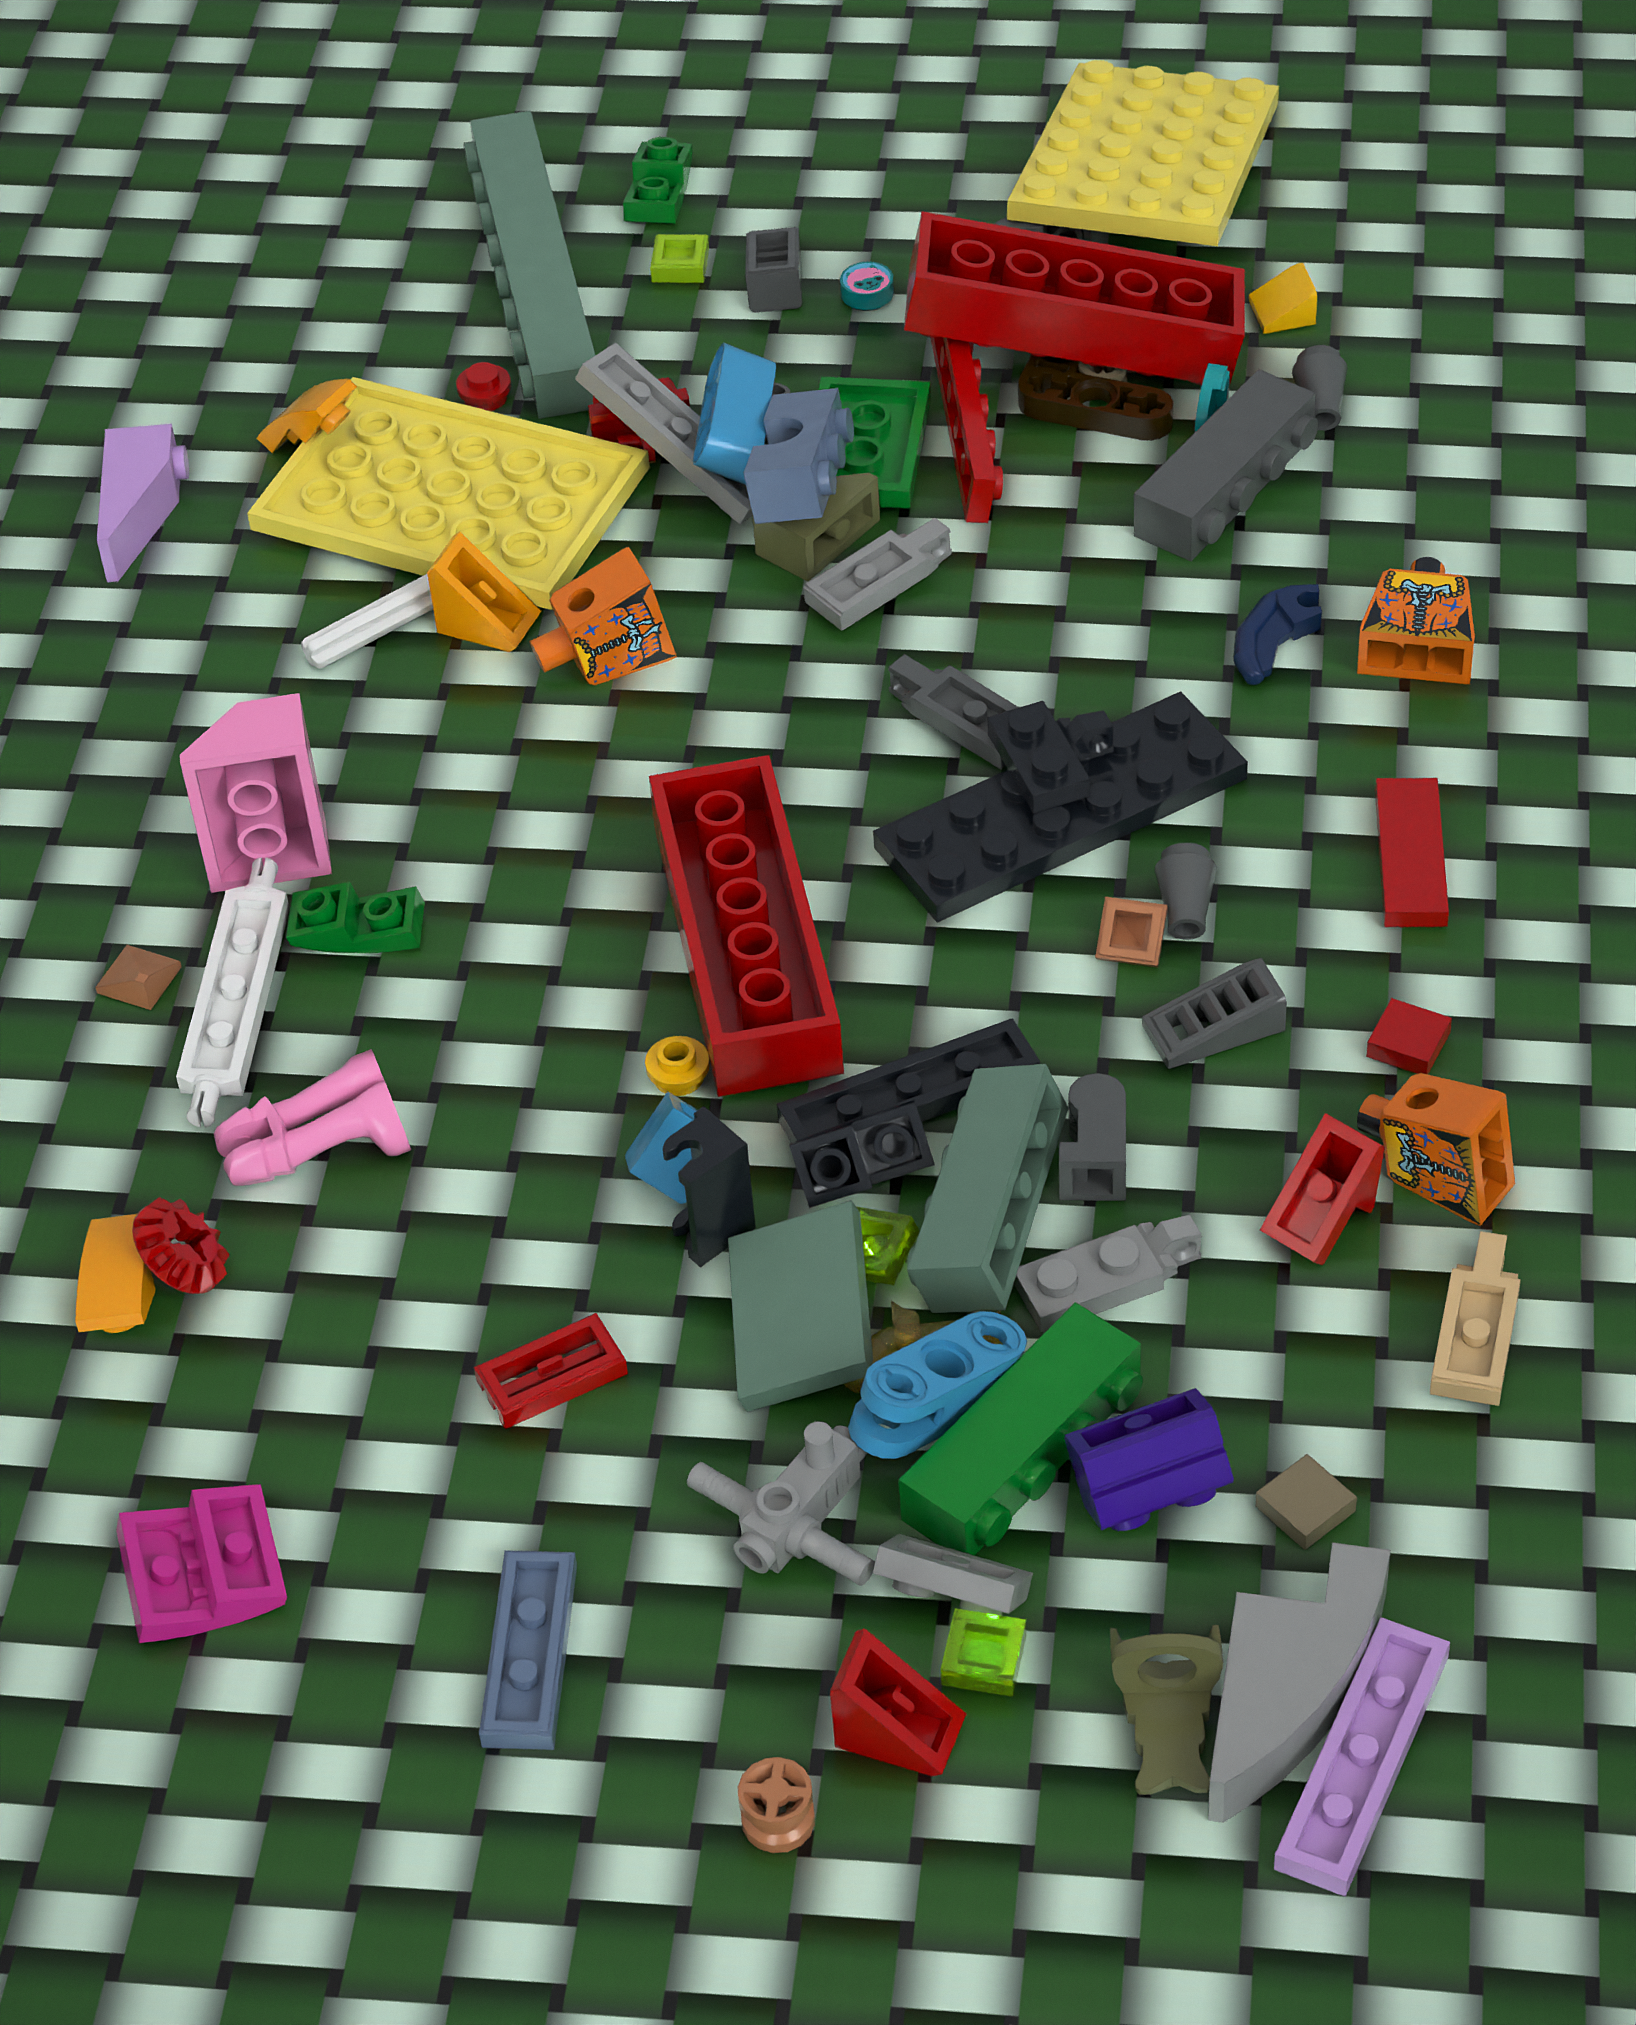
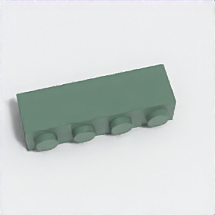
M1046 1064L974 1069L966 1096L962 1097L959 1102L958 1120L950 1144L944 1148L942 1153L941 1170L933 1194L928 1197L925 1204V1218L916 1245L910 1249L907 1259L909 1279L914 1286H917L932 1313L1006 1309L1068 1111V1106Z

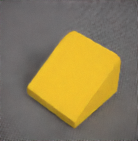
M1303 262L1289 267L1249 294V303L1264 334L1316 324L1317 291Z

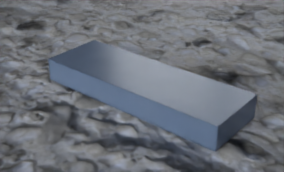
M504 1551L479 1730L482 1748L554 1750L577 1572L575 1552Z

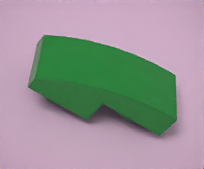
M656 137L647 142H641L632 161L633 182L623 201L624 221L676 223L688 183L693 155L692 144L678 143L676 139L670 137Z
M350 881L292 893L286 939L290 946L335 953H381L420 948L425 901L416 886L358 897Z

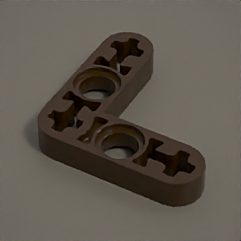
M1032 354L1019 377L1018 406L1020 411L1027 417L1146 441L1161 439L1172 430L1173 400L1164 390L1081 374L1078 370L1080 361L1071 360L1064 363H1053L1048 361L1052 356L1038 357ZM1091 400H1102L1108 403L1101 407L1083 405V403Z

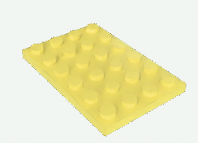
M1103 60L1078 63L1007 200V220L1218 246L1277 108L1279 86L1265 84L1262 80L1256 78H1241L1236 81L1216 79L1211 74L1205 72H1191L1186 75L1165 73L1162 69L1154 66H1142L1136 69L1114 67L1112 63Z
M352 377L351 381L357 388L345 404L351 410L347 418L331 434L328 435L321 429L306 444L302 442L247 512L250 529L253 531L422 576L427 574L451 538L460 531L536 606L552 610L549 601L552 594L573 580L649 470V457L647 450Z

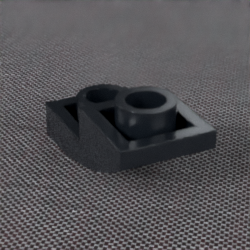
M915 1100L843 1123L789 1144L809 1208L871 1189L873 1184L935 1165Z

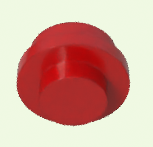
M488 362L473 364L458 376L456 381L457 393L467 406L494 411L502 407L507 400V395L511 390L510 375L504 368Z

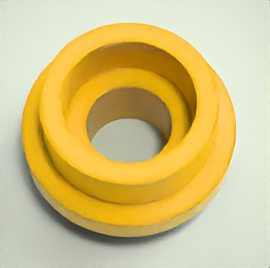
M687 1036L667 1037L655 1043L647 1052L645 1057L646 1073L661 1092L665 1094L670 1092L675 1096L687 1095L696 1091L702 1085L710 1067L709 1054L705 1046L694 1038Z

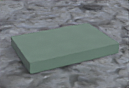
M852 1200L729 1237L728 1247L737 1396L747 1412L864 1378L867 1369L873 1364L861 1217Z

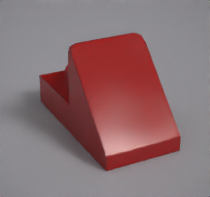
M1325 1113L1262 1224L1260 1231L1314 1263L1323 1266L1355 1208L1357 1207L1368 1213L1372 1212L1375 1206L1385 1146Z

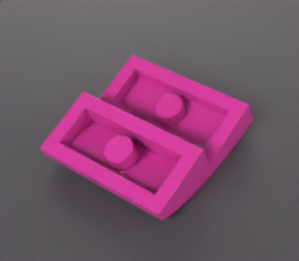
M261 1484L195 1489L191 1492L189 1507L119 1513L116 1533L139 1643L199 1634L246 1621L285 1605L287 1594Z

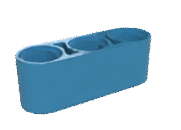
M724 342L720 345L706 380L693 455V465L746 485L743 472L753 446L764 445L766 432L763 419L772 398L776 372L775 362Z

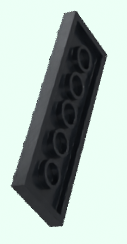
M1180 691L1112 722L1114 727L1113 752L1091 758L1089 763L1083 765L1090 778V797L1033 814L1009 770H1006L874 830V848L938 923L1246 780L1248 761Z

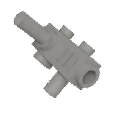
M824 1422L809 1424L804 1430L805 1447L776 1481L767 1483L762 1488L754 1491L733 1481L703 1462L697 1463L692 1468L687 1478V1486L739 1516L742 1535L735 1542L733 1548L737 1557L751 1570L758 1573H766L770 1569L778 1574L793 1556L802 1559L808 1555L860 1586H863L870 1579L875 1561L821 1530L822 1521L861 1477L860 1462L867 1455V1452L859 1448L851 1439L847 1427L839 1425L831 1429Z

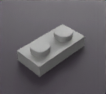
M897 1534L879 1545L873 1574L893 1579L892 1587L899 1592L923 1598L933 1597L935 1592L961 1599V1609L989 1618L1001 1617L1002 1612L1009 1614L1024 1603L1028 1597L1033 1575L1029 1571L902 1534Z

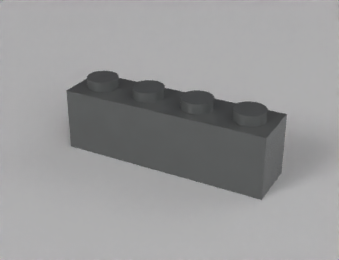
M1258 369L1134 493V537L1189 561H1192L1208 544H1214L1220 538L1225 526L1239 512L1248 510L1255 496L1270 480H1277L1284 471L1286 464L1301 449L1305 450L1311 445L1318 430V419L1315 418L1316 393Z

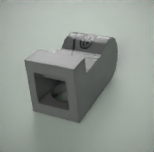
M1088 1074L1078 1078L1070 1086L1068 1093L1069 1132L1074 1142H1059V1199L1126 1201V1092L1120 1081L1110 1075Z

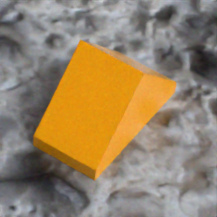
M460 531L451 538L427 572L437 633L511 652L517 648L541 613V610Z

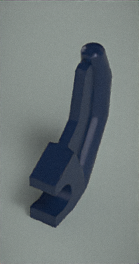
M1319 584L1290 585L1267 593L1257 602L1235 633L1233 661L1248 684L1258 685L1263 681L1264 677L1272 674L1279 645L1290 638L1295 641L1321 630L1322 609L1319 606Z

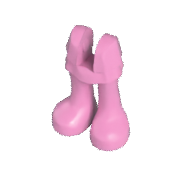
M372 1049L352 1056L340 1069L291 1098L271 1104L268 1098L264 1096L251 1109L247 1107L242 1108L217 1126L214 1131L217 1151L221 1156L226 1157L223 1162L224 1170L234 1186L253 1185L273 1181L275 1176L295 1174L297 1166L347 1140L361 1137L370 1138L387 1156H398L411 1151L409 1141ZM324 1113H327V1114H325V1115L319 1117L318 1119H316V1120H314V1121H312V1122H310V1123H307V1124H305V1125H303V1126H301V1127H298V1126H300L301 1124H303V1123H305V1122H307V1121H309V1120H311V1119H313V1118H315V1117H317V1116H319V1115H322V1114H324Z

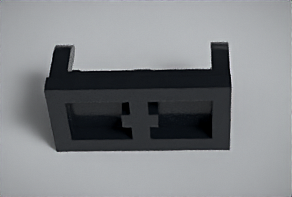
M704 1106L694 1113V1120L672 1134L665 1141L662 1148L663 1158L666 1161L676 1158L684 1149H691L692 1160L678 1172L679 1182L685 1186L687 1208L678 1213L674 1218L672 1229L673 1235L677 1237L687 1233V1230L690 1228L692 1245L688 1248V1257L699 1267H702L729 1248V1237L746 1233L756 1228L747 1143Z

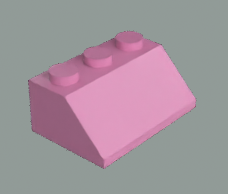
M296 693L238 702L180 754L181 769L211 893L248 885L252 863L257 858H262L263 867L265 858H269L277 863L278 873L274 883L332 874L326 821L300 694Z

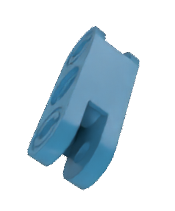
M979 1311L971 1313L874 1362L867 1369L860 1390L862 1399L855 1404L848 1430L851 1439L868 1454L888 1459L907 1456L937 1440L1024 1354L1027 1344L1024 1331L1016 1322L1004 1315L995 1312ZM982 1336L995 1337L1003 1345L989 1343ZM879 1424L888 1426V1427L891 1428V1429L884 1428V1427L880 1426Z

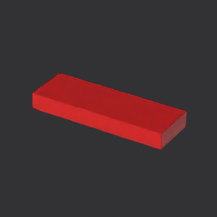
M1376 778L1375 800L1384 927H1447L1449 908L1438 778Z

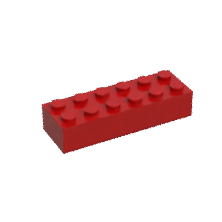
M921 211L909 266L904 330L920 333L931 338L944 337L972 342L982 347L995 346L1028 352L1038 357L1052 356L1080 361L1090 366H1108L1136 371L1146 376L1159 375L1187 380L1197 385H1202L1208 363L1228 366L1227 371H1230V386L1245 336V271L1237 267Z
M766 755L649 776L655 831L706 1049L709 1054L717 1096L844 1074L840 1019L770 756Z

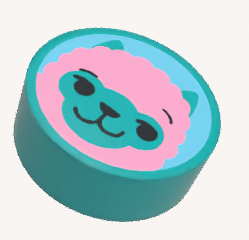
M859 262L850 265L840 276L842 300L848 306L858 310H874L886 305L894 295L892 271L887 266L877 262Z

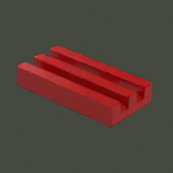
M597 1313L474 1367L476 1381L481 1390L486 1391L488 1401L493 1410L497 1409L499 1420L505 1429L628 1374L625 1357ZM593 1341L597 1342L596 1344H593L585 1349H582L576 1353H573L567 1357L562 1358V1355L568 1352H571ZM535 1367L538 1369L502 1386L500 1384Z

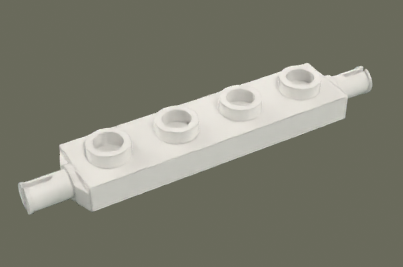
M262 858L254 860L248 885L225 891L176 1075L180 1093L193 1094L190 1108L187 1112V1120L197 1127H201L202 1119L204 1127H209L214 1123L217 1103L221 1096H243L290 911L286 892L273 888L275 877L278 873V865L269 858H265L264 867Z

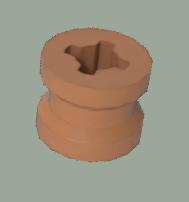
M781 1757L765 1758L752 1764L742 1774L738 1784L741 1823L745 1836L758 1849L771 1853L789 1852L800 1847L811 1836L815 1825L810 1777L805 1769L795 1761ZM785 1806L786 1811L778 1815L779 1808Z

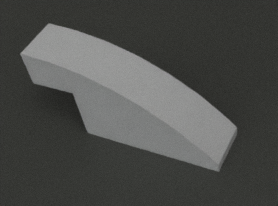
M1332 1543L1325 1603L1241 1592L1236 1593L1210 1775L1208 1821L1225 1822L1258 1800L1293 1771L1315 1749L1331 1728L1380 1617H1382L1387 1592L1391 1550Z

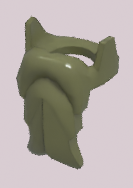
M1212 1625L1208 1637L1165 1633L1144 1635L1127 1640H1121L1117 1628H1110L1111 1663L1114 1680L1123 1693V1705L1127 1722L1135 1725V1751L1143 1757V1762L1135 1781L1136 1792L1139 1795H1147L1180 1786L1195 1793H1208L1210 1777L1201 1762L1200 1754L1205 1750L1206 1745L1204 1722L1209 1721L1211 1691L1219 1681L1223 1667L1219 1625ZM1163 1654L1181 1655L1190 1659L1170 1661L1168 1663L1145 1661L1156 1655Z

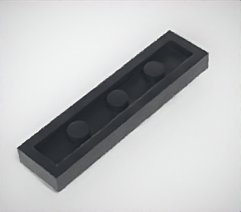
M1011 1018L777 1103L778 1121L790 1143L843 1123L915 1100L921 1122L958 1109L960 1100L966 1096L974 1069L1040 1064V1060L1014 1019Z

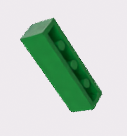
M1075 1302L898 1479L901 1520L937 1545L974 1556L985 1545L988 1547L995 1545L1008 1530L1012 1517L1029 1499L1036 1501L1041 1498L1053 1483L1057 1470L1070 1458L1064 1435L1107 1420L1116 1409L1123 1411L1134 1402L1143 1384V1376L1141 1375V1343Z

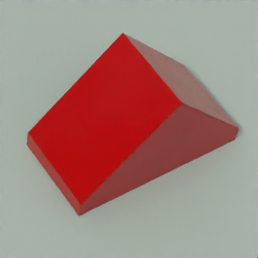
M865 1628L855 1632L830 1690L836 1748L929 1776L943 1774L967 1713Z

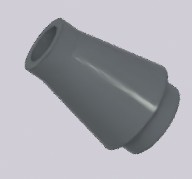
M1326 345L1311 346L1303 350L1298 355L1296 363L1292 368L1295 384L1316 393L1315 418L1318 419V430H1329L1340 423V409L1347 375L1345 360L1335 348Z
M1178 843L1171 845L1163 850L1161 860L1155 866V875L1164 905L1168 906V932L1177 939H1195L1202 936L1206 931V915L1217 866L1210 858L1209 851L1199 844Z

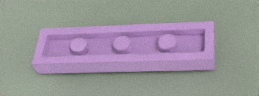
M1380 1617L1277 1848L1274 1870L1346 1897L1449 1657V1641Z

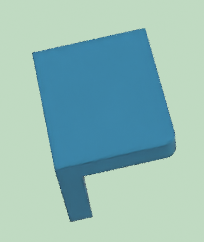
M667 1092L627 1150L625 1159L630 1173L676 1202L684 1204L687 1202L685 1186L679 1182L678 1172L692 1160L691 1149H684L676 1158L666 1161L663 1158L662 1148L665 1141L672 1134L694 1120V1113L697 1109L672 1093Z

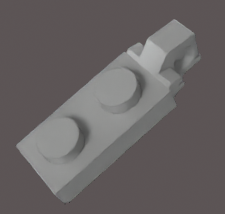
M933 518L908 535L905 533L898 535L892 530L888 531L807 582L805 587H803L805 603L843 631L929 576L939 566V563L951 555L950 528L938 519Z
M1190 1214L1162 1221L1156 1227L1153 1226L1152 1222L1140 1223L1137 1227L1133 1225L1019 1266L1014 1286L1040 1332L1045 1333L1075 1302L1090 1312L1098 1314L1164 1290V1281L1178 1273V1266L1201 1258L1202 1235Z

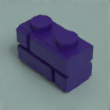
M1196 1388L1064 1435L1083 1504L1101 1530L1109 1527L1117 1531L1135 1529L1150 1519V1512L1175 1503L1182 1507L1204 1504L1216 1495L1217 1488L1231 1484L1234 1481L1227 1452L1223 1447L1224 1442L1213 1407Z

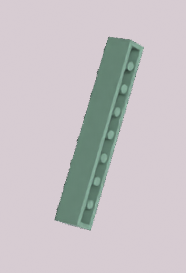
M531 110L470 120L473 141L464 143L468 172L471 174L475 201L479 207L483 234L486 235L491 267H494L499 299H502L507 332L517 330L516 332H510L515 365L525 363V365L518 366L523 399L534 398L538 419L588 411V405L593 404V395L575 378L582 364L594 357L595 352Z

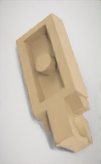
M1480 1231L1474 1267L1457 1264L1456 1268H1452L1431 1378V1395L1495 1406L1500 1404L1521 1279H1518V1274L1503 1272L1507 1235Z

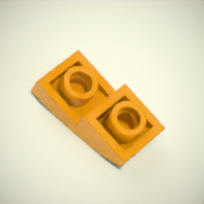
M336 379L315 385L305 391L264 428L256 439L273 453L288 439L294 445L301 440L306 444L321 429L326 434H331L350 414L351 410L345 404L357 386L350 379Z
M137 1214L91 1220L83 1247L78 1277L75 1319L78 1332L103 1330L107 1333H119L145 1323L156 1288L151 1270L140 1257L133 1240L132 1226Z

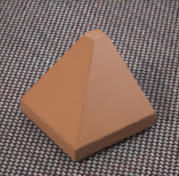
M1105 897L1095 958L1098 960L1158 968L1168 906Z
M126 945L95 987L97 994L151 1010L182 968L181 962Z

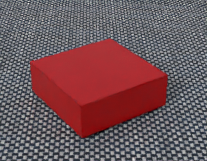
M1391 998L1367 1042L1366 1057L1417 1074L1423 1073L1428 1075L1451 1033L1452 1018Z

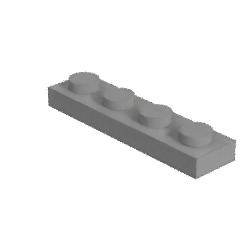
M616 342L582 364L575 380L595 396L599 402L620 418L640 438L646 441L736 522L741 525L752 517L751 504L745 484L693 465V455L700 416Z

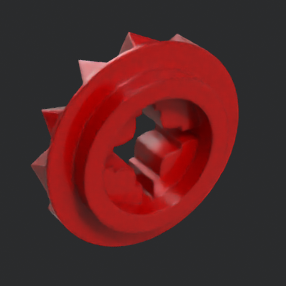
M158 1197L135 1216L132 1234L136 1249L147 1267L167 1285L185 1293L202 1294L212 1290L227 1275L224 1264L230 1254L226 1248L217 1243L221 1231L209 1228L204 1222V1212L191 1213L182 1199L170 1203ZM174 1238L179 1241L178 1243H171Z

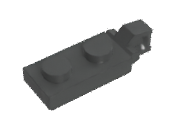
M904 654L889 666V692L902 701L901 705L910 714L999 769L1006 766L988 736L987 717L1019 708L1018 706L951 665H948L943 670L936 669L932 671Z

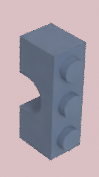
M838 388L772 395L763 419L768 445L753 446L743 472L754 523L761 524L822 518L829 495L836 493V474L838 468H844L846 444L847 442H852L854 438L851 410L849 408H842Z

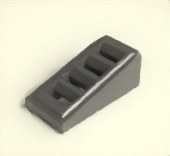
M778 228L749 231V233H746L745 278L749 308L752 312L797 309L802 305L799 228Z
M1258 958L1243 963L1142 1016V1026L1165 1065L1170 1069L1285 1031L1287 1001L1285 994L1263 959ZM1232 1008L1234 1013L1228 1016L1224 1010ZM1206 1017L1211 1025L1204 1028L1199 1019ZM1182 1025L1189 1037L1180 1041L1173 1027Z

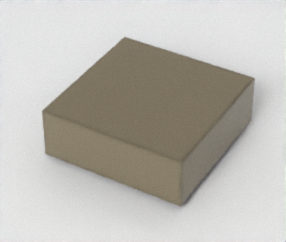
M1306 1454L1256 1492L1255 1507L1300 1547L1306 1550L1356 1511L1357 1496L1310 1455Z

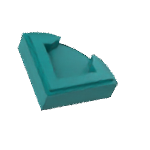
M1208 363L1200 391L1194 433L1229 399L1230 371H1227L1228 366Z

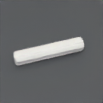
M426 574L304 638L301 647L309 664L316 668H323L433 610L428 575Z

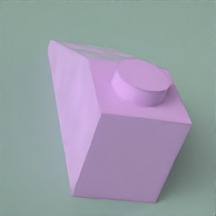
M172 424L105 429L97 543L107 582H117L121 579L179 503L180 479L189 478V461L186 446H176Z

